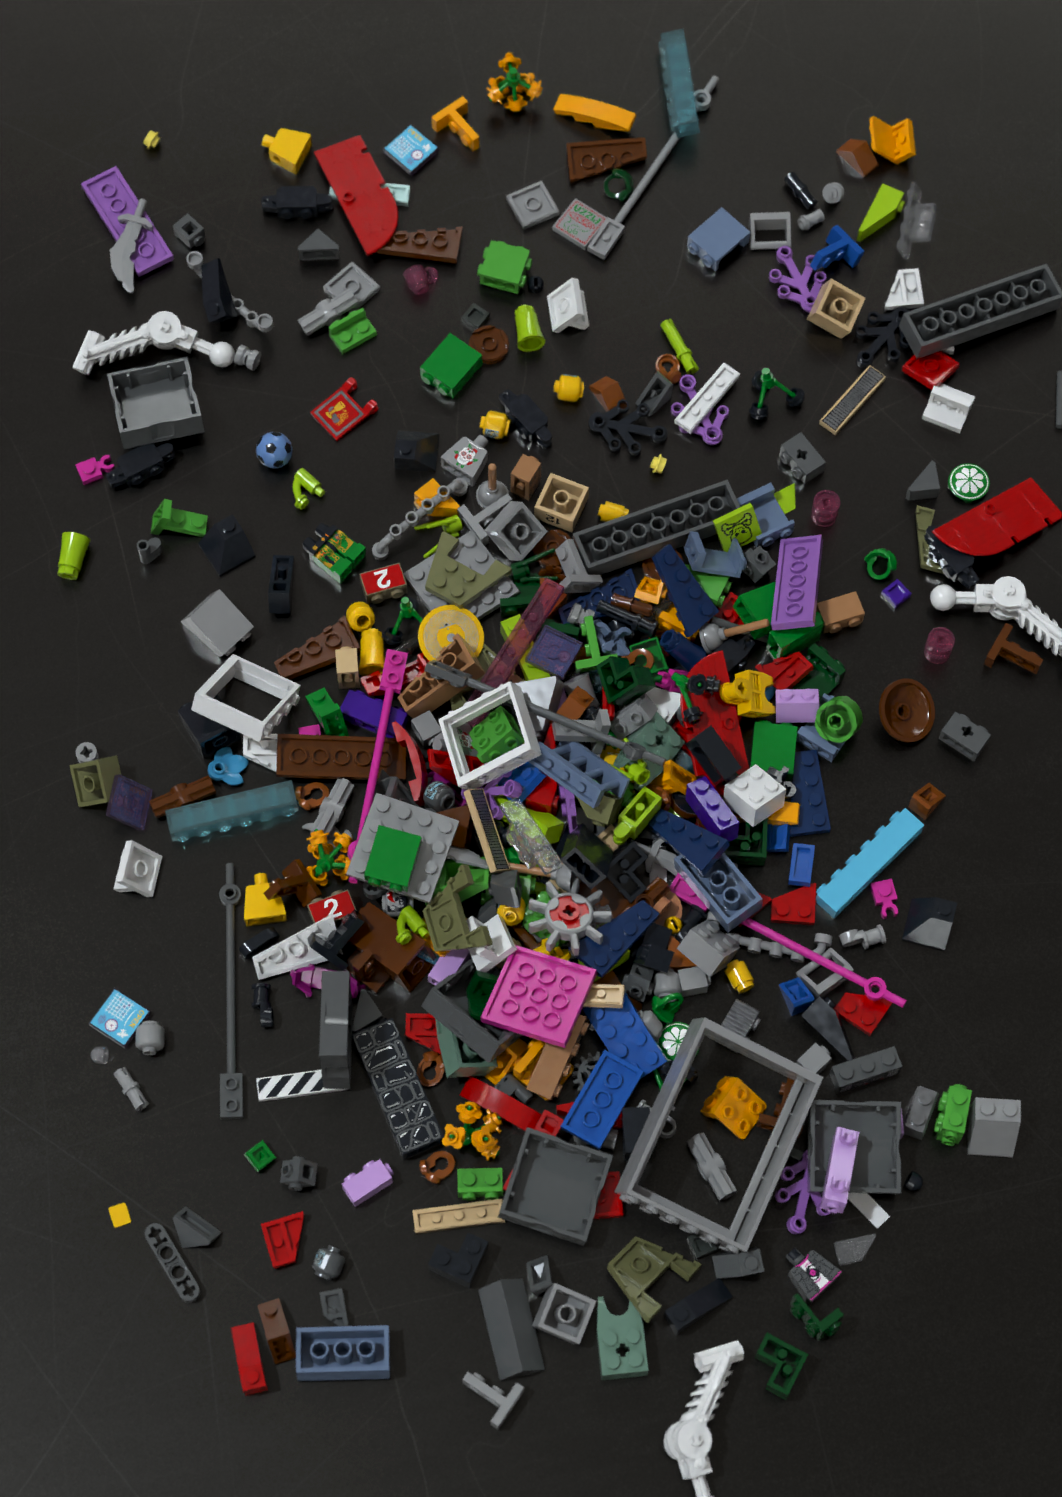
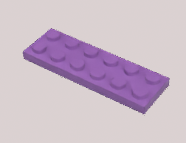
M115 166L81 183V186L117 242L126 227V223H119L118 216L123 214L134 215L139 201ZM145 210L142 217L152 224L153 230L149 231L146 228H142L138 240L135 241L136 252L130 259L134 262V271L138 277L174 260L173 254Z
M822 535L780 540L771 618L772 630L815 626L823 547Z

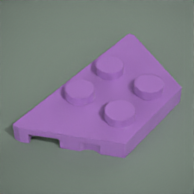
M557 783L559 786L558 796H560L562 816H566L569 833H571L578 827L575 797L573 793Z

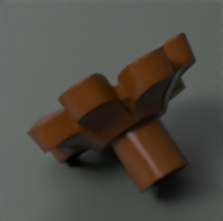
M547 564L546 569H541L538 573L539 576H557L558 580L549 581L556 586L566 577L565 573H561L562 568L560 566Z

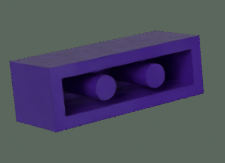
M349 689L340 707L344 721L377 734L383 700L378 698L374 700L367 697L362 691ZM391 706L386 738H396L392 722L396 721L405 729L408 723V714L403 708Z
M704 776L688 783L685 800L705 828L727 839L728 842L738 838L739 821L707 777Z

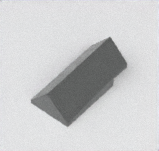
M501 1279L479 1289V1296L500 1381L544 1371L545 1367L535 1327H532L533 1319L523 1279Z

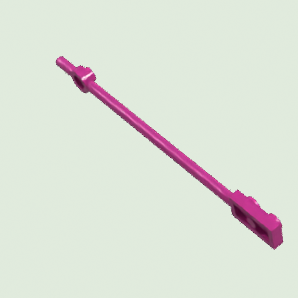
M387 649L379 687V690L385 691L357 840L353 841L348 847L347 855L350 861L359 841L365 818L369 814L373 803L393 694H400L408 656V653L391 649ZM349 877L350 883H357L358 879Z
M678 873L669 887L670 891L675 893L680 900L689 905H697L706 913L708 908ZM747 918L741 923L864 988L865 995L870 1000L877 1001L884 998L902 1008L907 1002L904 998L886 990V983L879 977H871L867 980L751 918ZM877 987L879 992L873 993L871 989Z

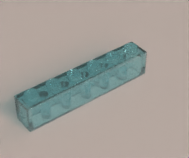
M684 29L660 33L661 42H658L660 54L663 53L664 56L660 57L662 69H666V72H663L664 84H668V87L665 88L667 100L670 99V103H667L669 115L673 117L669 119L671 131L675 130L677 138L699 134L700 127Z
M292 780L165 810L172 841L183 842L188 840L189 837L197 835L204 837L209 835L210 832L218 830L224 832L234 826L240 825L245 827L259 820L265 822L280 815L291 816L299 810Z

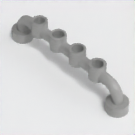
M192 251L186 257L187 265L194 269L202 279L201 265H203V257L201 253ZM231 295L237 315L242 314L246 318V323L249 327H256L262 332H268L273 328V319L269 314L258 316L255 311H249L244 306L243 300L236 299Z
M456 478L448 486H440L437 494L432 499H424L417 511H410L406 514V520L399 525L393 524L390 527V533L380 542L373 545V557L377 560L386 559L389 555L387 545L393 540H399L405 530L409 527H415L421 517L425 514H431L437 504L449 499L451 493L456 496L465 495L468 490L466 480ZM441 492H446L447 494H446V495H441L440 493H441ZM427 504L431 505L430 508H425L424 506ZM411 517L415 518L414 521H410L408 519ZM398 530L399 533L394 534L393 531Z
M709 911L707 919L709 921L716 923L718 926L721 925L719 921L714 917V915ZM724 933L732 937L738 946H748L747 951L760 954L761 949L770 951L769 956L774 958H782V954L791 955L792 961L800 963L804 962V958H806L777 942L763 941L754 937H743L735 933ZM816 933L814 943L818 946L812 951L822 955L826 947L831 946L833 937L824 933Z

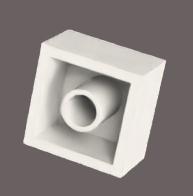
M755 764L725 785L723 800L730 809L754 827L784 806L786 788Z

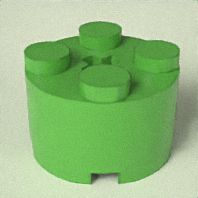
M848 696L831 698L817 710L815 728L818 734L827 741L835 743L844 742L860 729L863 723L861 709ZM840 717L841 721L837 722L836 718Z

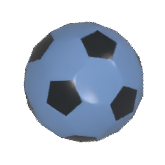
M266 433L257 442V458L266 467L273 469L281 468L292 457L293 448L291 441L282 433Z

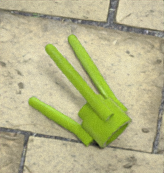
M456 514L442 520L415 526L414 529H430L442 526L444 532L450 533L453 537H458V531L462 530L463 527L459 516ZM438 544L424 554L423 557L427 558L436 552Z
M627 738L623 739V741L629 742ZM638 759V763H633L630 766L626 764L624 768L628 770V773L611 765L631 779L630 781L634 780L639 785L646 783L650 777V771L646 769L647 763L642 759Z

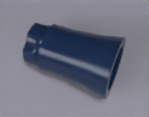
M673 629L665 631L661 636L660 646L687 672H690L697 662L706 657V651L703 647L693 643Z

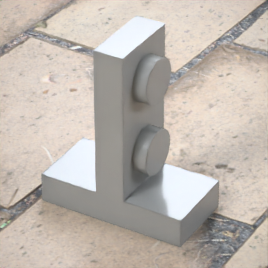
M507 493L475 516L471 514L464 504L457 510L460 519L470 531L472 530L480 542L486 546L489 544V538L483 528H486L506 505L513 500Z
M566 539L555 550L566 576L557 585L560 593H590L591 590L603 582L601 575L587 574L573 539Z
M599 709L595 720H574L605 734H608L611 727L607 709ZM554 721L552 722L555 741L590 742L592 752L594 754H601L604 742Z
M467 1372L462 1379L464 1385L499 1408L490 1421L491 1426L499 1430L524 1392V1387L516 1382L508 1396L504 1397L505 1393L500 1388L494 1385L492 1388L484 1383L486 1380L475 1372L473 1375Z

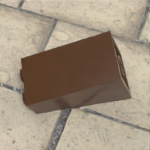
M368 902L365 907L359 910L364 923L349 939L347 944L354 950L357 949L360 953H363L366 948L371 951L376 965L390 975L391 979L411 993L433 966L432 963L418 957L419 952L422 951L433 961L437 957L427 942L411 930L409 931L411 932L412 939L405 945L396 941L398 935L397 921Z

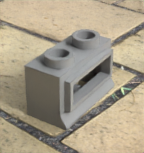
M645 693L615 712L614 720L610 722V730L618 739L622 740L650 721L658 708Z

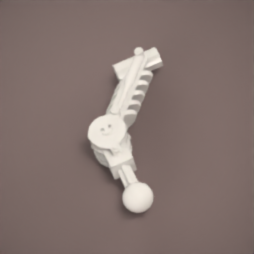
M161 311L154 314L147 323L142 324L139 330L136 331L137 326H135L128 334H126L127 329L123 330L118 337H116L117 333H114L107 341H104L105 337L99 333L88 330L72 368L80 373L89 375L94 363L100 362L99 366H102L109 358V363L114 362L118 355H120V360L128 352H130L129 356H132L140 348L139 353H141L151 344L164 350L175 347L187 353H191L193 348L209 355L211 362L218 367L230 365L234 360L235 351L227 342L212 344L198 338V332L182 325L175 314Z
M1001 577L994 584H976L973 592H956L951 586L942 584L936 586L930 594L931 603L937 610H949L955 604H973L974 612H990L993 617L1004 621L1014 619L1022 629L1026 628L1029 635L1033 633L1039 643L1040 640L1043 641L1044 647L1047 649L1050 647L1055 656L1059 654L1062 657V629L1054 619L1050 620L1046 612L1042 614L1037 605L1033 606L1031 600L1027 598L1024 585L1015 577Z
M738 1340L694 1353L695 1366L700 1373L704 1372V1374L695 1383V1385L699 1386L690 1395L694 1396L693 1400L686 1404L689 1410L682 1414L680 1421L669 1427L664 1436V1448L667 1454L673 1459L678 1460L683 1479H692L697 1497H714L710 1494L705 1474L712 1472L707 1455L711 1448L712 1437L707 1428V1423L714 1418L715 1414L711 1415L712 1410L719 1406V1403H715L724 1394V1392L720 1393L721 1388L727 1386L728 1382L724 1381L733 1372L729 1371L731 1364L744 1360L743 1347Z

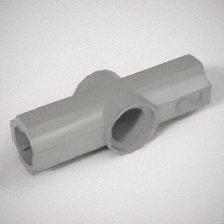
M349 288L333 299L327 298L316 305L315 310L298 319V322L308 336L324 325L330 326L334 321L340 320L342 314L359 305Z
M344 778L337 779L329 796L325 797L322 801L319 815L310 833L314 832L315 829L323 830V833L329 832L327 839L329 838L335 824L339 823L342 819L346 803L354 790V785L349 780Z
M704 1132L689 1139L686 1143L697 1161V1167L702 1177L706 1181L708 1180L719 1201L725 1200L736 1193L737 1190L726 1173V1167L718 1153L714 1152Z

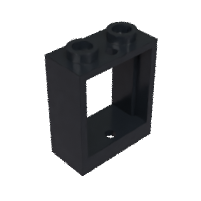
M709 726L685 744L715 786L719 783H722L724 786L738 776L736 771L742 767L712 726Z

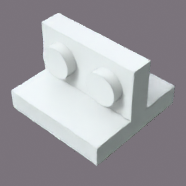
M571 278L547 296L552 331L560 333L568 326L582 330L589 327L584 291L580 290L579 280Z
M941 384L939 387L934 386L922 419L960 434L975 396Z
M133 840L126 841L121 855L114 890L118 892L136 891L145 897H153L162 856Z
M499 914L495 915L485 924L473 916L466 920L470 932L480 926H487L493 943L491 946L468 948L478 971L486 973L517 950L505 921Z

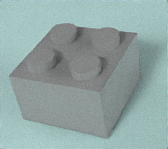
M510 501L484 530L509 560L522 561L548 532L525 504L518 501Z
M707 919L691 928L677 949L711 977L727 967L726 965L730 963L740 947L732 937L720 931L716 923Z
M553 1283L544 1294L532 1327L569 1343L580 1344L596 1301Z

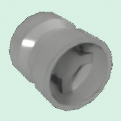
M241 344L236 351L234 363L240 366L246 365L248 369L254 371L260 362L261 352L255 349L249 350L247 346Z
M575 603L569 613L567 622L570 624L579 623L580 626V624L584 623V617H594L595 611L591 609L584 611L580 604Z

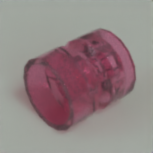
M822 490L815 495L811 510V518L815 524L823 527L834 524L840 507L838 495L830 490Z
M944 627L934 628L930 631L924 647L925 657L930 662L941 664L949 659L955 644L953 633Z

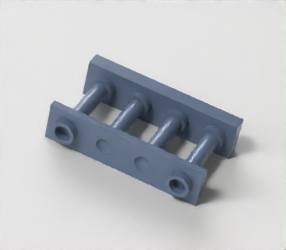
M560 741L558 747L550 749L542 742H538L542 755L529 762L592 808L599 806L604 792L611 791L619 798L624 796L631 779L579 742Z

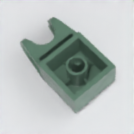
M658 712L655 713L650 721L632 732L627 738L629 742L645 747L646 751L666 758V761L672 760L685 743ZM620 750L613 766L622 768L626 764L631 765L638 762L626 758V754L623 753V750ZM642 759L647 763L646 769L650 771V777L642 785L634 782L636 791L651 783L663 771L664 766L662 767Z
M435 1018L437 1038L447 1078L486 1076L498 1066L496 1058L488 1063Z
M598 1297L596 1335L601 1380L647 1376L648 1363L641 1315L630 1300L626 1313L619 1316L613 1315L607 1310L604 1298ZM619 1348H624L628 1351L625 1357H621L620 1353H616L619 1351Z

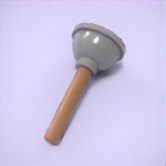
M494 463L488 466V481L479 485L476 491L477 502L484 509L507 493L509 495L507 487L502 482L496 480V465Z
M763 619L726 629L725 627L720 628L714 623L706 622L699 629V634L704 650L707 654H711L728 637L769 627L770 623L768 619Z
M509 863L510 870L508 871L518 869V873L551 877V880H556V884L567 892L571 890L573 879L577 878L563 863L559 864L558 867H552V869Z

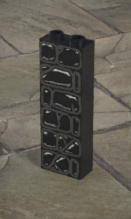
M387 1018L380 1019L375 1022V1025L363 1028L352 1034L353 1044L403 1160L443 1144L442 1139L444 1135L393 1018L388 1020Z

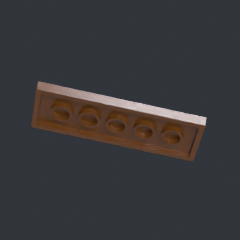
M277 734L276 777L368 780L376 737ZM385 737L377 781L381 770H384L390 777H398L402 782L406 780V747L403 748L397 743L396 738Z

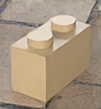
M346 646L336 649L339 689L360 688L357 648Z

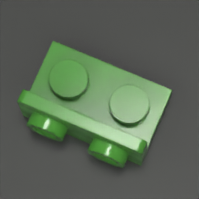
M364 308L353 310L348 316L334 321L329 326L330 338L342 354L377 335V331L366 317Z
M502 1168L457 1169L458 1198L462 1197L466 1201L476 1200V1197L495 1200L499 1199V1196H503Z

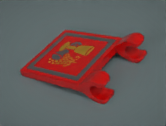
M352 377L310 412L336 441L379 409L377 402L373 399L362 409L348 394L358 387L356 380Z

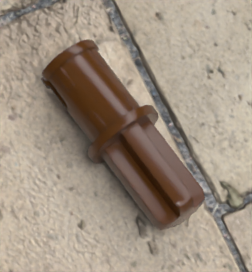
M614 593L611 598L614 601H611L610 604L629 612L641 613L649 617L653 611V605L638 601L635 597L629 598Z

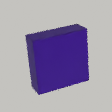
M898 579L881 592L894 608L911 596V592Z

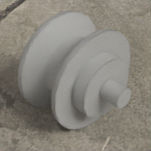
M837 182L827 184L823 188V198L829 203L839 202L844 197L843 186Z

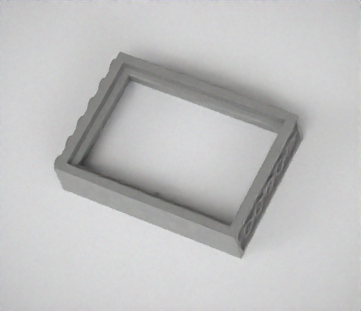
M705 1017L692 1019L615 1189V1193L620 1195V1200L628 1204H639V1209L646 1213L660 1214L659 1219L669 1224H680L679 1229L687 1233L700 1234L699 1238L705 1242L719 1243V1248L728 1253L738 1254L739 1251L747 1252L823 1077ZM704 1036L794 1080V1084L730 1229L638 1185L671 1110L674 1111L675 1109L673 1105Z

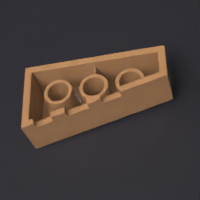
M458 633L452 638L454 641L447 648L443 647L439 652L440 656L436 659L439 662L473 675L472 678L475 680L486 674L470 645ZM424 671L419 678L416 677L402 691L398 699L405 712L414 719L429 710L433 712L465 689L467 685L461 688L454 687L449 684L450 681L435 679L430 676V673Z
M579 1014L565 1048L546 1042L527 1085V1090L550 1100H553L554 1097L558 1098L563 1085H560L563 1076H568L572 1066L569 1063L572 1057L577 1055L581 1045L579 1044L582 1035L585 1036L588 1030L589 1019Z

